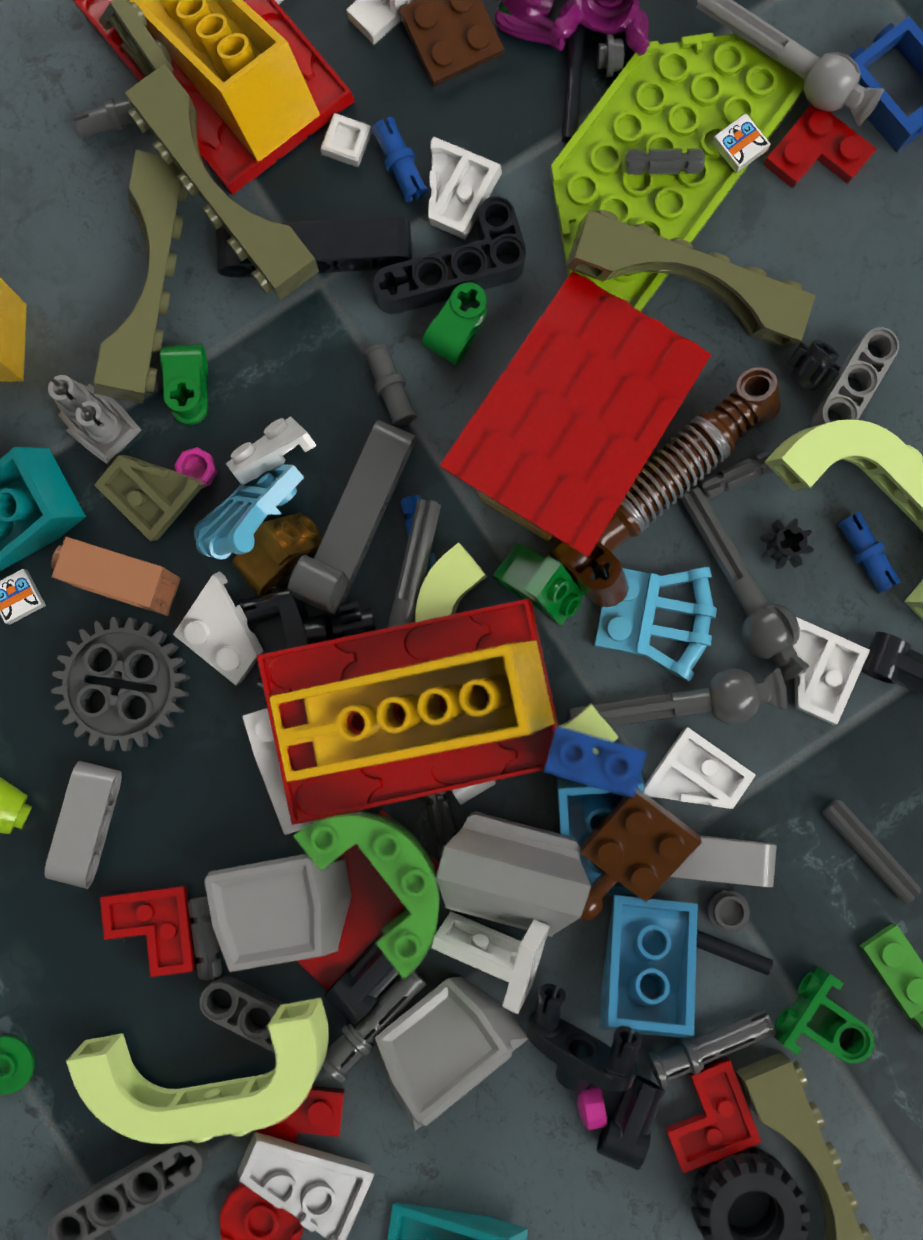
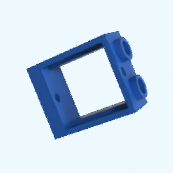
M909 16L896 27L890 23L883 28L874 38V44L866 50L861 46L849 55L858 64L861 72L858 84L864 88H883L866 68L894 46L901 51L923 77V31ZM885 90L876 108L867 117L896 153L923 133V105L907 117Z
M557 726L543 772L625 797H635L647 752ZM593 748L597 749L599 755L594 754Z

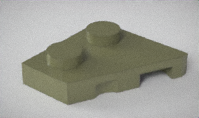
M113 0L110 2L98 21L106 31L112 27L116 29L124 41L121 44L122 50L137 64L142 73L148 76L164 63L172 72L174 68L170 64L172 58L169 51L160 40L157 39L155 41L145 27L147 20L138 5L134 2L129 3L128 0Z
M118 455L94 486L152 542L160 539L203 488L205 483L201 479L128 455Z

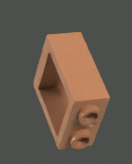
M65 537L63 546L59 545L56 548L51 562V567L54 569L52 577L57 580L165 616L169 615L181 580L180 577L164 567L69 537Z

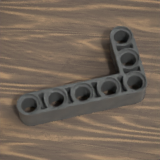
M379 419L376 421L314 559L302 555L292 573L288 591L298 600L332 615L339 614V605L344 604L411 454L416 435Z

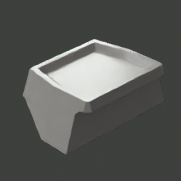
M476 811L472 812L467 817L463 828L447 843L443 850L436 880L445 903V908L527 931L535 919L549 925L547 936L553 937L555 933L581 918L590 892L591 885L580 862L581 848L578 841L573 837Z
M308 854L210 871L204 879L212 927L229 972L319 957L338 951L352 897L345 859L333 861L320 871Z
M463 977L447 978L374 1037L395 1100L415 1131L435 1120L511 1057L512 1052L528 1040L527 1033L510 1010L503 1008L502 1003Z

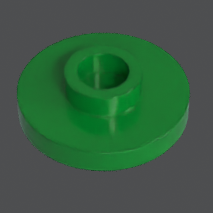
M4 1035L0 1036V1094H11L20 1090L30 1081L35 1070V1055L30 1045L22 1038Z

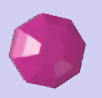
M197 447L182 451L174 465L176 472L201 479L205 483L203 488L210 486L218 473L214 458Z
M591 1084L586 1090L578 1091L577 1108L583 1125L588 1130L605 1128L607 1118L601 1088Z

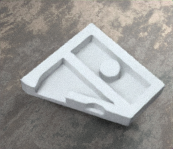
M433 137L431 141L432 171H430L431 198L429 199L428 218L432 226L466 240L479 216L481 204L489 198L502 174L501 165Z
M291 416L286 420L280 418L268 425L264 430L265 435L255 443L247 442L234 450L231 454L232 459L226 465L240 484L244 485L258 478L263 473L284 464L285 458L283 455L297 445H300L304 452H307L316 446L315 442L307 431Z
M219 571L211 576L173 635L233 684L238 685L257 661V655H261L263 649L255 633L251 632L248 628L247 618L241 606L235 607L224 586L228 581L225 575Z
M797 618L800 627V637L797 643L793 645V648L798 654L797 656L809 664L810 667L804 673L794 678L795 707L829 724L837 725L870 650Z
M684 727L644 785V793L650 797L733 809L756 775L693 730Z

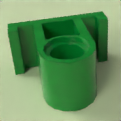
M519 543L514 544L492 575L496 582L520 599H531L533 607L545 613L549 620L560 627L567 618L572 617L577 612L581 604V598L584 595L560 562L550 556H547L545 559Z
M817 967L814 973L809 972L803 978L798 987L800 995L791 1008L787 1007L781 1012L775 1023V1029L777 1030L776 1035L773 1037L796 1055L802 1049L796 1043L801 1033H804L847 1063L865 1061L871 1055L874 1048V1037L871 1030L859 1019L826 997L832 986L840 991L844 983L820 967ZM853 1028L854 1037L848 1045L840 1046L839 1037L845 1029Z

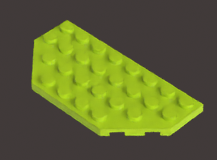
M713 33L682 37L680 42L660 45L659 41L649 42L650 46H648L647 52L641 56L637 53L633 55L551 165L550 175L565 263L567 264L579 223L589 210L594 212L596 210H605L615 214L620 222L631 226L635 224L645 225L654 229L655 235L668 240L673 238L682 239L692 244L750 165L748 164L736 173L712 144L714 136L744 114H747L768 140L804 91L806 80L736 33L714 36ZM689 148H700L704 151V168L699 174H686L685 170H680V174H648L647 170H642V174H628L625 170V156L629 149H643L644 153H649V149H682V153H687ZM567 269L568 277L571 274L572 270ZM576 272L592 280L597 286L612 295L627 301L632 307L641 312L669 275L666 273L640 272L620 275L602 282Z

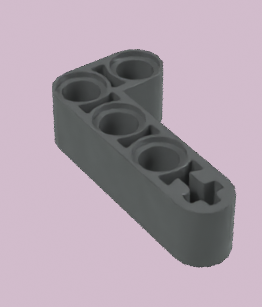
M192 1140L164 1144L70 1198L51 1219L47 1233L49 1240H114L109 1232L110 1229L190 1184L199 1176L209 1158L210 1147L208 1141L194 1143ZM181 1153L184 1157L190 1155L194 1157L193 1162L190 1159H185L178 1163L174 1170L172 1169V1165ZM149 1172L153 1174L157 1179L158 1186L149 1187L145 1185L141 1179V1173ZM111 1194L116 1197L120 1208L116 1209L107 1206L103 1195ZM66 1216L76 1218L81 1225V1230L70 1228L66 1222Z

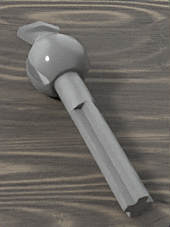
M733 0L697 1L698 5L696 8L805 79L804 92L806 98L815 108L823 111H835L845 105L851 110L859 127L876 108L885 89L864 88L858 84L861 72L858 64L851 56L841 52H830L822 55L820 58Z

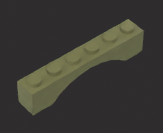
M165 63L125 92L132 106V109L127 112L142 133L149 130L157 141L152 144L156 152L167 166L172 162L176 164L182 172L177 176L182 186L191 197L199 194L206 203L201 209L216 229L223 226L229 233L231 238L226 242L241 262L246 258L249 259L256 269L251 274L266 294L272 290L281 301L319 272L315 258L290 226L266 220L247 211L230 199L212 180L200 156L195 107L188 93Z
M136 149L129 183L128 205L139 223L145 240L148 275L142 295L131 315L116 332L100 345L94 378V394L143 404L145 391L154 392L157 369L150 367L152 353L160 354L164 330L156 328L158 315L167 316L171 292L163 290L165 276L171 278L174 276L177 254L170 252L172 239L180 240L184 216L178 215L176 212L178 201L186 203L188 192L177 178L182 172L174 162L167 166L159 155Z
M589 210L580 221L565 268L602 282L620 275L640 272L666 273L685 278L706 288L725 302L740 319L750 336L784 349L802 341L816 295L804 291V287L801 284L789 280L778 281L767 277V273L757 267L748 266L743 268L732 264L730 259L723 254L700 252L693 249V245L688 241L677 238L668 240L655 235V230L641 224L631 226L620 222L615 214L605 210H596L595 212Z
M778 1052L735 1070L752 1112L761 1123L779 1132L796 1146L810 1167L823 1205L824 1240H873L864 1223L858 1224L854 1214V1210L859 1209L858 1202L847 1182L842 1184L837 1173V1169L842 1167L840 1158L832 1143H825L820 1128L825 1127V1123L814 1101L809 1103L803 1088L808 1086V1081L798 1061L792 1063L782 1052Z

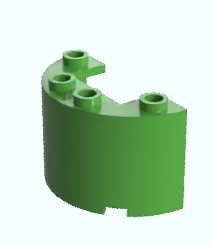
M354 811L322 818L293 835L320 871L357 843L406 907L404 911L382 927L381 931L384 933V936L376 942L399 974L405 979L418 966L427 953L433 940L438 920L440 892L436 880L437 872L433 860L423 843L413 832L398 821L379 813Z

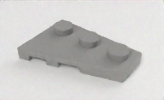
M254 1132L237 1171L241 1183L278 1209L284 1208L298 1218L300 1224L311 1232L315 1230L327 1240L347 1239L375 1175L372 1166L369 1164Z

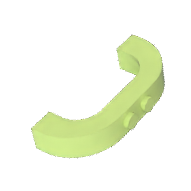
M848 419L809 427L785 440L765 461L792 490L811 488L822 474L838 460L851 462L862 469L923 532V456L917 449L906 445L895 434L877 424ZM923 579L904 601L922 620Z
M459 542L434 564L425 577L417 598L415 622L455 614L458 605L465 595L488 577ZM592 703L572 720L570 719L568 722L559 725L563 728L612 742L618 739L616 732L601 717ZM593 748L594 754L597 755V749Z
M321 998L280 1005L268 1024L276 1053L275 1069L262 1075L181 1089L159 1087L145 1079L135 1068L131 1060L123 1033L85 1040L66 1062L74 1086L85 1105L100 1121L114 1131L131 1139L153 1144H168L192 1140L194 1143H201L214 1136L232 1134V1136L236 1137L243 1136L253 1130L276 1124L293 1113L306 1098L324 1063L329 1039L328 1023Z

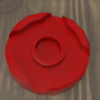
M241 1182L230 1191L220 1211V1235L222 1240H300L302 1237L304 1226L300 1224L298 1218L284 1208L278 1209Z

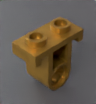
M301 512L262 522L253 534L255 539L253 549L244 554H237L232 561V565L257 595L264 594L277 585L296 567L302 555L307 556L309 553L315 554L318 551L322 542L318 527L311 519L303 516Z

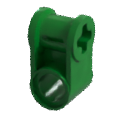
M472 282L458 285L453 290L441 312L429 325L421 345L457 366L466 355L474 336L487 316V299L484 290L478 284ZM471 301L476 302V309L470 307L466 312L462 311V303L469 305Z
M204 344L162 346L160 361L165 403L172 410L178 422L184 425L198 424L204 420L208 412V363Z

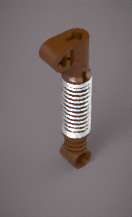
M764 367L746 370L738 378L736 389L730 393V396L722 400V403H719L715 410L713 409L709 413L702 412L691 420V426L686 425L684 426V432H677L678 438L672 437L671 444L665 443L664 450H657L658 457L651 455V463L649 461L645 463L644 468L640 471L588 558L563 542L549 553L551 558L564 566L581 591L591 601L602 607H612L621 603L627 596L629 586L619 560L611 552L628 537H637L640 533H643V530L649 527V522H655L656 516H662L663 510H669L670 504H676L677 498L683 497V492H689L690 486H696L697 480H703L704 474H710V470L716 468L717 463L723 462L724 459L730 456L735 450V443L739 440V437L744 436L747 431L751 430L754 424L765 423L776 417L781 407L776 375ZM687 429L691 430L694 434H690ZM598 565L604 579L596 578L592 570L595 566Z

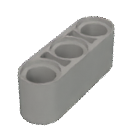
M884 327L874 328L852 348L839 370V374L814 412L811 420L812 427L829 423L828 411L830 410L837 412L842 420H858L898 353L899 340L896 334ZM868 344L874 345L880 350L881 358L874 357L869 352ZM848 377L859 381L862 389L861 392H857L849 386Z
M84 761L77 762L69 779L44 872L46 879L85 889L90 887L98 869L122 780L121 771Z
M700 835L702 843L670 876L773 887L777 845Z

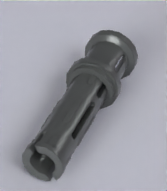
M415 969L405 979L400 975L355 1026L351 1023L345 1024L341 1028L343 1032L341 1036L327 1049L322 1065L323 1068L333 1078L343 1083L348 1078L347 1071L363 1055L368 1056L373 1051L374 1037L381 1033L410 1001L428 985L424 978Z
M763 1009L749 1017L713 1030V1032L694 1039L690 1036L679 1038L678 1044L658 1052L652 1049L647 1051L646 1054L657 1083L661 1089L668 1087V1081L690 1072L694 1075L701 1073L705 1064L746 1048L758 1041L776 1035V1031L770 1016Z

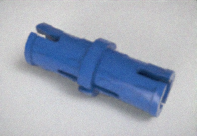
M388 117L386 118L387 126L382 119L373 125L371 131L375 135L386 158L384 165L387 171L393 173L405 202H412L413 194L417 200L423 197L428 192V189L424 185L414 164L415 154L413 150L406 147L396 126L395 119Z
M861 511L837 524L856 554L853 556L856 564H862L876 588L877 594L888 590L893 585H897L902 581L883 552V549L886 548L882 541L877 542Z

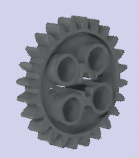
M111 617L109 629H107L102 622L95 621V634L84 629L79 630L83 642L78 644L67 641L66 644L73 653L70 657L58 655L57 657L66 667L64 671L52 672V676L63 680L61 686L51 689V693L63 695L64 700L58 703L55 709L69 711L70 714L62 722L64 725L79 724L74 733L76 738H82L90 733L88 743L90 746H98L104 738L106 751H114L118 740L122 751H131L133 739L139 747H147V734H150L155 739L163 738L159 726L162 724L167 727H174L175 723L170 718V713L184 712V709L176 703L177 698L189 696L188 692L179 689V683L189 680L190 676L178 673L177 669L183 666L186 660L183 658H172V655L179 647L177 644L170 643L163 646L167 633L159 631L151 637L153 625L145 622L138 630L137 620L129 617L123 628L120 619ZM108 650L112 655V664L108 670L101 672L97 667V658L101 652ZM149 656L153 661V671L148 677L141 678L137 672V664L141 658ZM91 675L155 685L157 691L155 693L89 684L86 682V677ZM100 690L105 697V704L99 712L95 713L89 705V700L94 692ZM140 696L146 703V711L141 718L135 719L130 713V704L134 698Z

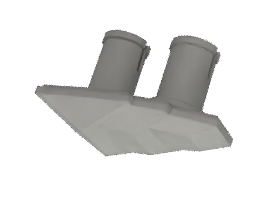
M66 375L54 377L60 385L57 387L50 381L48 393L60 410L58 416L67 425L68 429L66 431L87 450L108 465L141 431L140 427L112 397L94 394V387L91 384L85 386Z

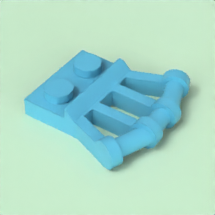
M282 464L271 471L263 473L258 478L240 485L224 502L195 525L193 531L199 553L222 560L229 557L232 552L235 554L250 552L255 544L253 536L255 531L268 514H281L276 506H282L294 497L297 492L296 486L303 480V475L294 465Z
M710 567L663 576L623 568L629 586L627 596L616 606H601L593 647L645 656L676 677L689 683L695 674L692 671L706 647H711L712 636L709 635L711 619L716 618L717 608L713 605L708 581L712 577ZM692 582L697 604L658 597L659 588ZM660 609L695 616L693 631L689 632L653 625L655 610ZM652 636L688 643L689 645L679 661L676 662L650 646L649 643Z

